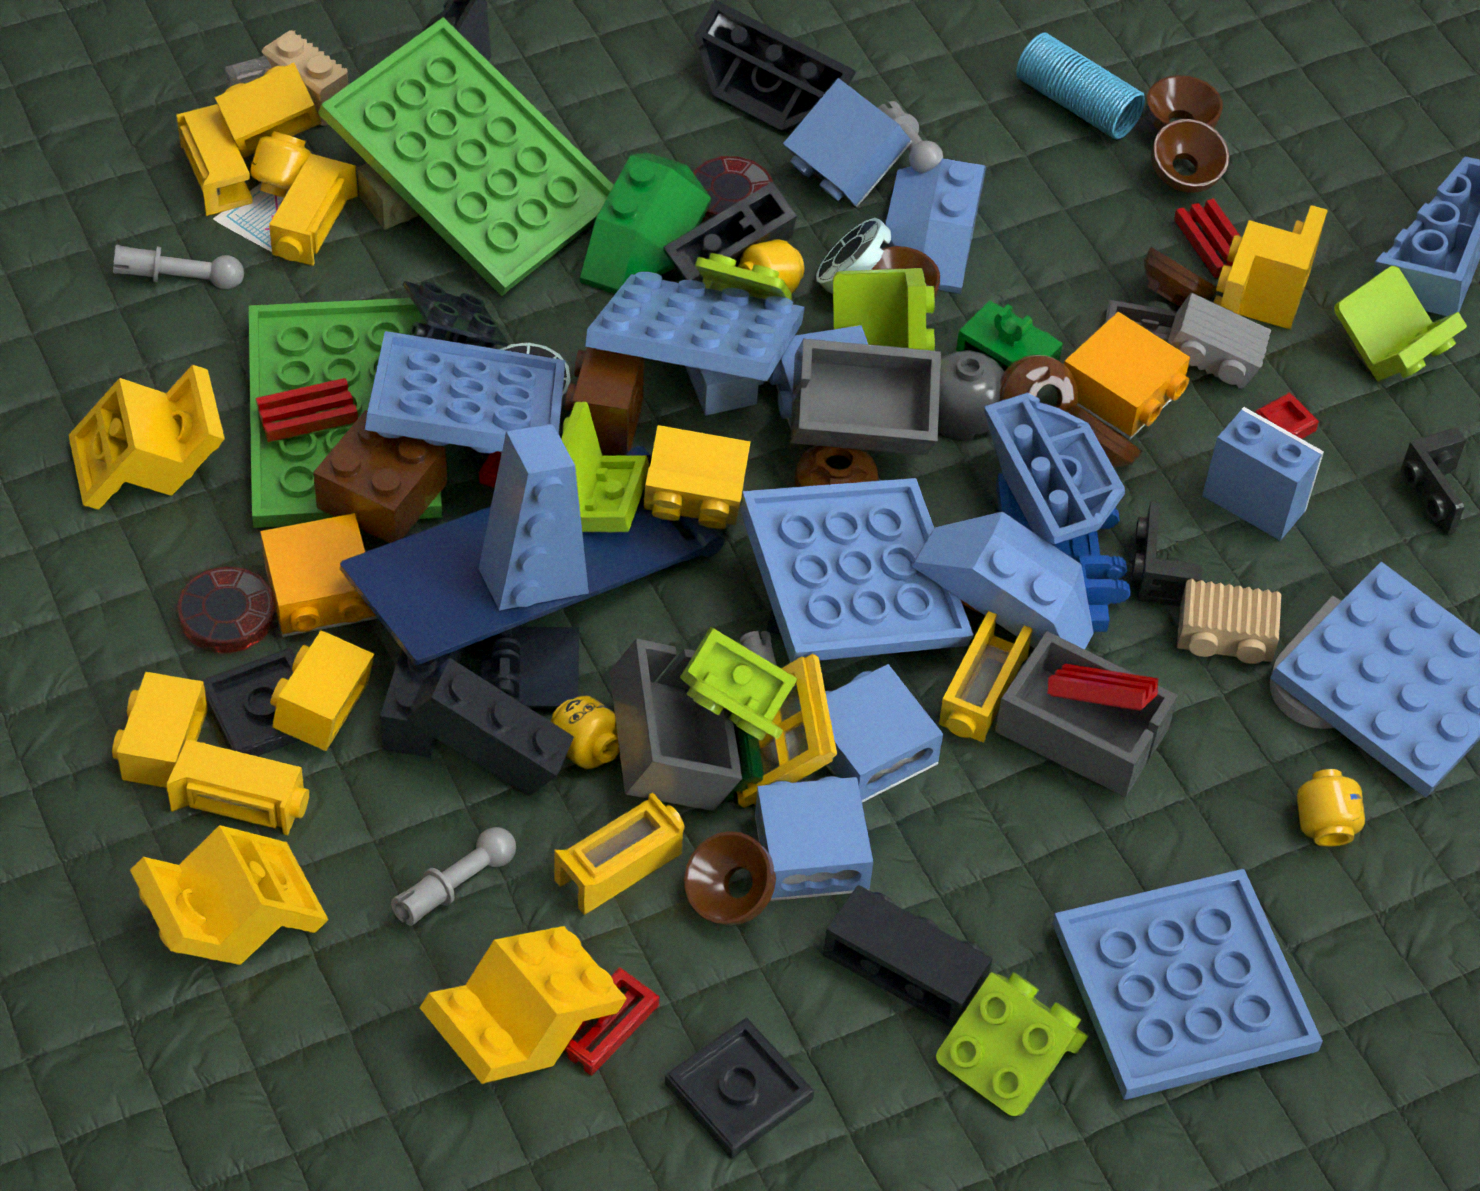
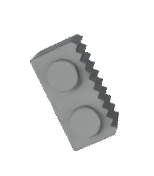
M1190 293L1176 312L1168 343L1190 357L1189 365L1198 366L1199 370L1205 369L1207 374L1213 373L1215 377H1219L1225 383L1237 384L1238 388H1245L1263 364L1262 361L1265 357L1264 354L1267 350L1266 347L1272 330L1194 293Z

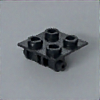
M408 281L403 282L402 285L422 315L420 322L415 321L412 324L410 335L498 349L497 345L508 346L509 343L499 330L498 323L492 319L485 308V303L479 298L467 293H462L460 297L448 294L441 287L430 282H421V285Z
M519 625L483 639L481 678L528 708L557 709L563 702L578 697L579 627H521Z

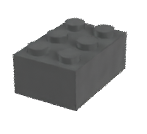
M803 338L794 356L793 394H796V397L792 402L790 443L927 455L938 440L941 351Z
M1047 631L1003 695L995 732L1127 797L1145 768L1147 758L1150 759L1167 733L1178 695L1158 686V695L1140 711L1051 696L1047 694L1048 677L1055 675L1058 669L1062 670L1064 664L1128 674L1134 673Z
M636 638L610 670L625 794L649 799V794L653 792L663 802L714 811L742 779L734 724L729 720L732 712L723 708L720 715H717L695 702L693 698L686 694L690 686L680 676L694 655V650L683 649L656 683L655 680L677 655L676 647Z

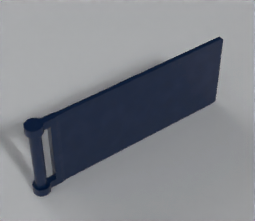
M636 446L625 455H647L649 466L651 464L652 456L643 446ZM643 491L629 532H582L588 594L536 603L528 607H516L499 611L478 569L491 506L345 559L340 562V571L414 664L419 665L677 563L688 561L700 555L705 558L711 557L720 551L725 539L715 528H708L699 524V519L680 516L679 523L693 537V540L687 541L669 520L654 517L652 510L644 509L645 492Z

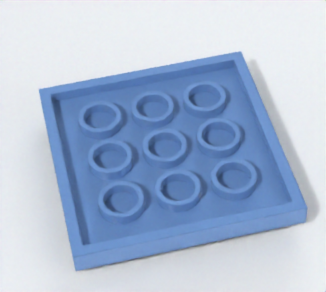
M638 272L635 275L631 274L588 327L585 347L768 381L802 324L804 307L793 305V301L785 297L771 296L761 299L750 297L749 293L742 289L726 288L718 291L705 288L704 283L695 280H682L676 283L662 280V277L656 273Z
M385 331L369 402L365 430L375 431L387 438L406 436L424 439L427 443L437 446L448 445L449 443L469 446L481 453L502 452L506 431L553 423L557 433H559L566 360Z
M916 478L742 491L739 509L790 663L801 656L806 658L812 653L818 656L819 660L960 647L969 644L974 635L960 598L911 566L929 535L934 530Z
M1380 562L1275 668L1270 679L1425 798L1480 740V635L1383 562Z
M1245 869L1054 914L1052 925L1124 1100L1319 1051L1323 1041Z

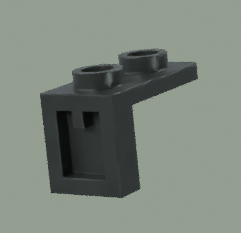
M1458 427L1410 441L1400 470L1406 485L1414 489L1425 505L1429 518L1437 522L1445 535L1456 532L1464 510L1463 502L1444 477V475L1456 469L1467 440Z
M1150 501L1147 517H1138L1135 544L1143 545L1142 553H1135L1131 580L1140 582L1138 601L1180 606L1186 581L1193 579L1195 582L1202 580L1203 565L1185 563L1180 560L1156 559L1160 502Z

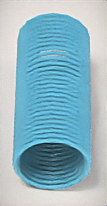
M1046 32L1037 35L1028 43L1017 63L1016 74L1018 79L1115 140L1128 134L1143 112L1145 106L1144 93Z

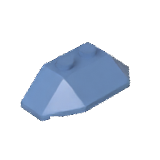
M942 158L935 168L927 172H916L911 166L898 169L885 224L891 232V240L888 244L890 247L902 246L913 248L929 256L935 262L940 272V291L961 294L986 172V166Z
M1029 393L984 406L985 416L1003 476L1032 531L1047 542L1056 544L1099 530L1125 495V487L1089 423L1057 407L1040 403L1039 398Z
M1004 512L935 527L911 565L985 616L988 611L997 614L996 623L1015 636H1019L1024 625L1033 628L1030 646L1036 648L1047 631L1083 649L1086 648L1094 634L1082 565Z

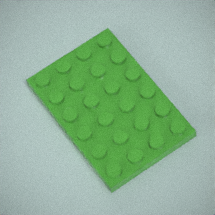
M444 17L322 103L318 114L501 296L593 225L614 186Z
M411 298L249 306L253 528L290 526L334 517L316 507L313 472L354 424H346L268 442L257 411L256 398L346 378L348 391L352 394L353 405L356 406L359 418L365 410L368 411L385 331L410 335L412 324L415 321L420 322L422 319V315ZM288 418V419H284V420H279V421H275V422H272V423H276V422H280V421H285V420H289V419H293V418ZM441 491L419 519L442 518Z

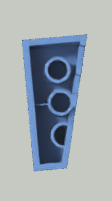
M1465 156L1438 187L1437 195L1429 204L1425 203L1419 209L1416 220L1407 230L1403 228L1394 239L1392 248L1387 253L1383 252L1375 261L1374 277L1386 268L1397 266L1425 311L1445 316L1459 312L1479 263V159Z
M553 423L506 431L478 568L499 611L516 607H528L536 603L589 593L576 468Z

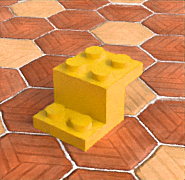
M1311 205L1305 222L1297 220L1293 232L1249 220L1243 237L1235 235L1227 258V261L1233 262V265L1223 266L1216 291L1224 294L1223 297L1216 295L1214 303L1238 315L1291 330L1311 272L1328 210Z
M192 364L167 393L119 378L69 434L84 506L99 510L113 494L119 491L124 482L172 496L186 480L192 477L196 469L210 454L219 448L225 438L207 369Z
M658 425L651 464L648 468L645 484L644 509L652 510L654 517L664 520L675 521L679 520L680 516L699 519V524L709 528L723 529L726 528V524L736 525L751 442Z
M219 825L179 865L143 857L130 869L140 889L139 897L150 909L160 929V939L170 951L241 965L281 926L316 933L329 920L287 842Z
M565 926L494 939L466 985L429 992L419 1008L480 1083L483 1084L554 1066L583 1021L617 1014L627 998L613 983L610 974L599 967L581 946L578 937L568 931Z

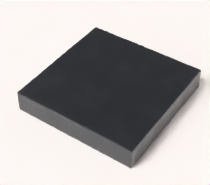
M291 648L200 680L204 682L207 705L229 750L260 756L300 741V739L272 727L276 707L272 706L270 701L280 679L286 678L289 680L293 674L292 666L296 657Z
M747 1017L665 1075V1085L731 1159L814 1098V1090Z

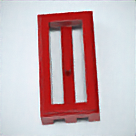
M1214 198L1206 200L1204 207L1199 203L1191 205L1190 211H1186L1184 207L1176 209L1174 221L1214 278L1220 277L1224 265H1233V262L1227 261L1234 236H1240V234ZM1196 221L1200 224L1204 232L1207 234L1208 241L1195 224ZM1215 251H1219L1223 259L1226 261V264H1223V262L1221 261V259Z
M346 378L256 398L257 411L268 442L355 423L358 419V412L356 406L353 405L352 394L348 391ZM288 418H293V419H289V420H285V421H280V422L272 423V422L279 421V420H284V419H288Z
M1064 664L1062 670L1058 669L1055 675L1048 677L1047 694L1054 697L1140 711L1158 695L1159 678Z
M621 967L611 975L613 983L619 990L623 986L629 990L624 994L627 999L618 1013L600 1017L598 1022L577 1043L573 1038L590 1020L583 1021L564 1049L568 1053V1059L575 1064L578 1061L582 1063L584 1071L591 1076L659 1006L660 996ZM639 998H641L642 1000L590 1053L589 1050L592 1048V1046L617 1022V1020Z

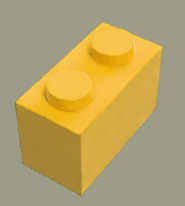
M295 63L287 66L273 67L264 76L246 84H235L229 87L224 94L215 97L243 158L254 154L259 139L265 136L271 137L273 131L294 136L321 124L317 110Z
M321 630L310 647L303 645L300 648L292 666L293 674L290 679L281 678L275 687L270 704L276 707L272 727L327 751L368 685L374 653Z
M145 672L140 689H134L130 694L127 705V717L129 719L125 730L119 729L113 742L112 756L114 759H118L122 780L167 788L166 784L186 739L197 742L208 711L203 681Z

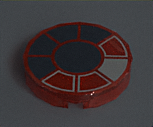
M721 156L708 160L693 172L711 197V204L703 217L704 220L705 216L711 219L773 182L765 168L755 161L739 156Z
M228 566L207 570L191 579L181 591L177 606L182 632L188 639L203 648V645L213 647L215 652L220 653L245 650L261 641L268 633V627L272 623V619L274 621L276 613L271 587L260 575L245 568Z

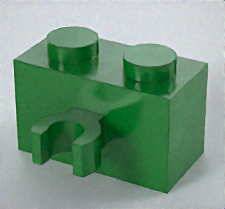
M989 300L959 330L956 351L970 350L983 353L994 359L1005 372L1012 363L1025 356L1045 355L1060 361L1063 343L1049 333L1033 326L1030 316L1027 315L1024 319H1021L1012 312L1011 305L1007 304L1003 308Z

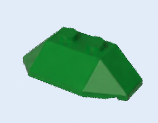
M651 153L630 155L596 217L580 276V283L616 294L631 274L652 272L662 275L675 268L664 253L663 247L698 227L711 204L710 195L688 165Z

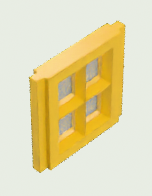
M813 653L806 658L801 656L781 668L796 677L797 681L772 721L783 730L781 736L777 739L767 733L762 741L759 740L764 772L763 780L757 784L748 783V789L742 793L737 791L739 805L744 808L752 804L756 805L757 786L770 785L777 781L796 783L832 762V758L837 755L819 657Z

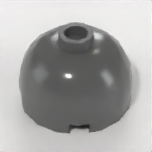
M970 350L954 351L941 357L938 433L947 438L960 441H972L975 434H983L987 431V437L991 435L984 406L1000 402V380L1004 374L1003 369L994 359L983 353Z

